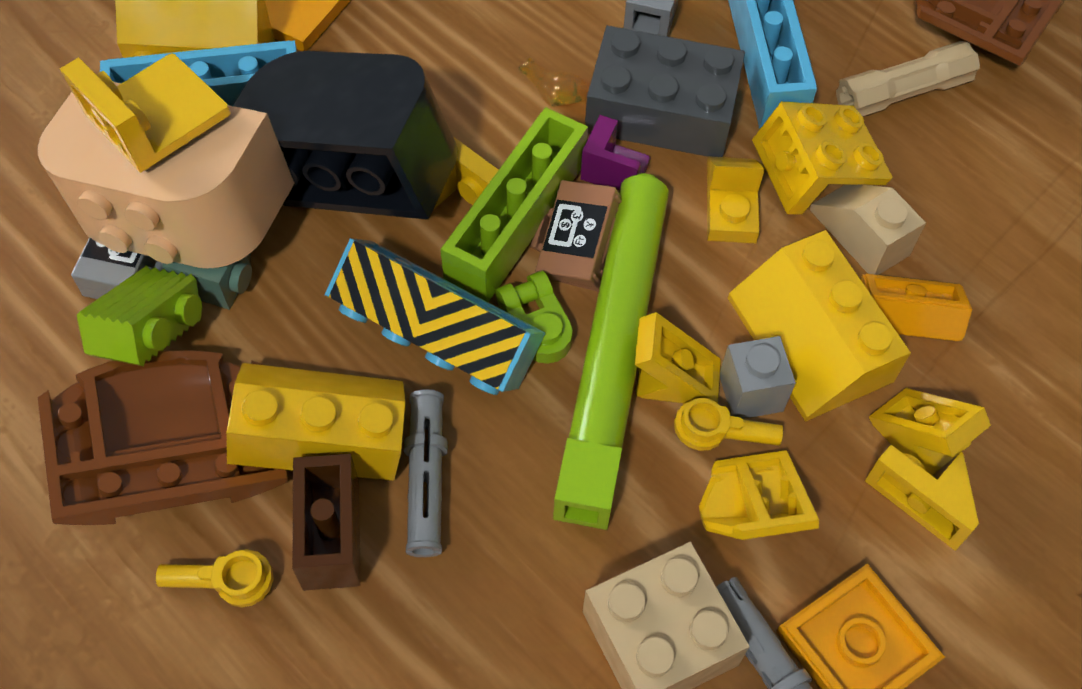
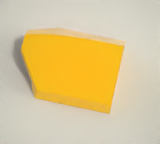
M787 450L714 462L711 478L699 505V512L706 531L746 540L819 528V518Z

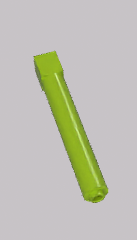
M646 173L630 176L623 180L620 186L619 193L622 202L619 204L609 240L569 438L566 441L554 499L553 520L604 530L608 529L637 371L635 357L639 318L646 316L669 196L667 186L657 177Z

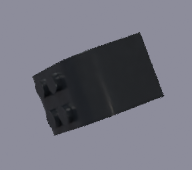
M323 51L289 53L272 60L260 68L249 79L233 105L268 114L295 183L283 203L284 206L429 220L457 160L458 150L456 142L422 67L412 58L403 55Z

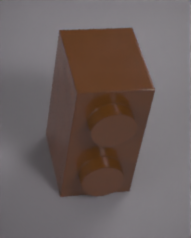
M351 454L293 458L292 569L303 591L361 586L359 480Z

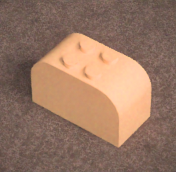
M73 92L70 93L45 128L38 143V156L42 166L88 237L115 252L125 253L130 251L150 256L164 264L176 262L208 269L227 266L243 259L261 243L295 184L268 114L230 105L228 107L231 114L142 173L87 118Z

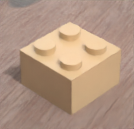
M691 542L596 585L585 592L582 612L621 689H693L739 666L750 647Z

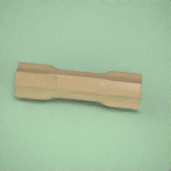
M959 41L931 50L924 57L883 70H868L840 79L839 87L836 90L838 105L854 106L863 117L884 110L894 102L934 89L946 90L975 80L976 72L980 69L978 53L972 49L968 41Z

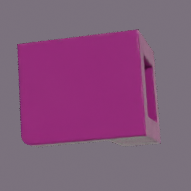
M599 115L582 151L580 180L596 185L615 187L619 192L623 180L646 172L650 158L646 154L616 145L618 120Z

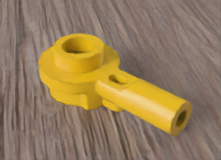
M697 398L684 403L677 411L674 420L675 433L680 441L689 448L698 451L711 450L719 446L724 438L780 446L783 437L782 425L744 420L740 417L730 416L726 406H720L708 398Z
M249 549L235 551L227 556H219L214 565L160 564L156 571V584L158 587L215 589L227 603L241 608L253 606L263 600L269 593L274 580L273 568L268 559L258 551Z

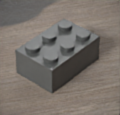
M606 25L587 94L585 125L588 126V134H591L599 115L618 120L616 139L707 157H723L745 51Z

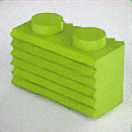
M146 265L77 314L84 353L93 357L144 367L145 361H150L152 356H157L158 351H163L166 346H170L171 341H176L177 336L182 337L183 331L188 332L189 326L194 327L197 322H200L202 301L198 295L196 278L191 273L188 276L183 272L177 275L173 270L169 273L165 269L159 271L156 267L151 270Z

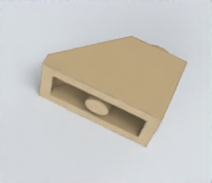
M846 184L814 202L810 207V211L868 274L879 275L909 257L926 224L892 187Z

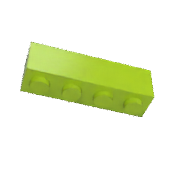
M547 107L543 109L440 249L443 278L486 302L490 301L495 294V289L500 287L534 238L545 215L554 207L561 181H573L580 172L582 151L588 139V126Z

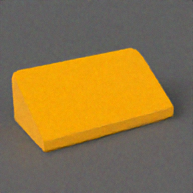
M862 274V283L898 334L961 341L965 337L972 307L961 284Z

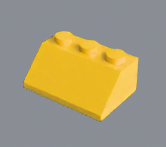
M115 0L117 44L123 58L274 42L265 0Z
M826 230L782 247L728 295L729 302L753 340L781 337L796 382L790 398L805 422L894 383L911 354Z
M242 363L234 384L226 432L227 464L293 471V458L351 454L357 477L394 481L402 449L405 412L404 383L398 380Z

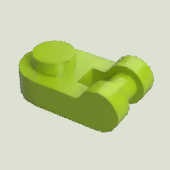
M543 270L528 275L527 282L515 287L509 283L495 289L496 299L501 310L545 332L544 338L533 358L534 361L549 364L558 362L567 355L571 349L572 326L553 292L548 276ZM535 300L539 310L526 315L522 305Z

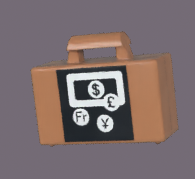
M566 180L561 181L554 207L543 218L530 245L531 248L540 252L535 269L536 272L543 270L550 280L599 292L611 232L619 204L622 202L621 195L615 187Z

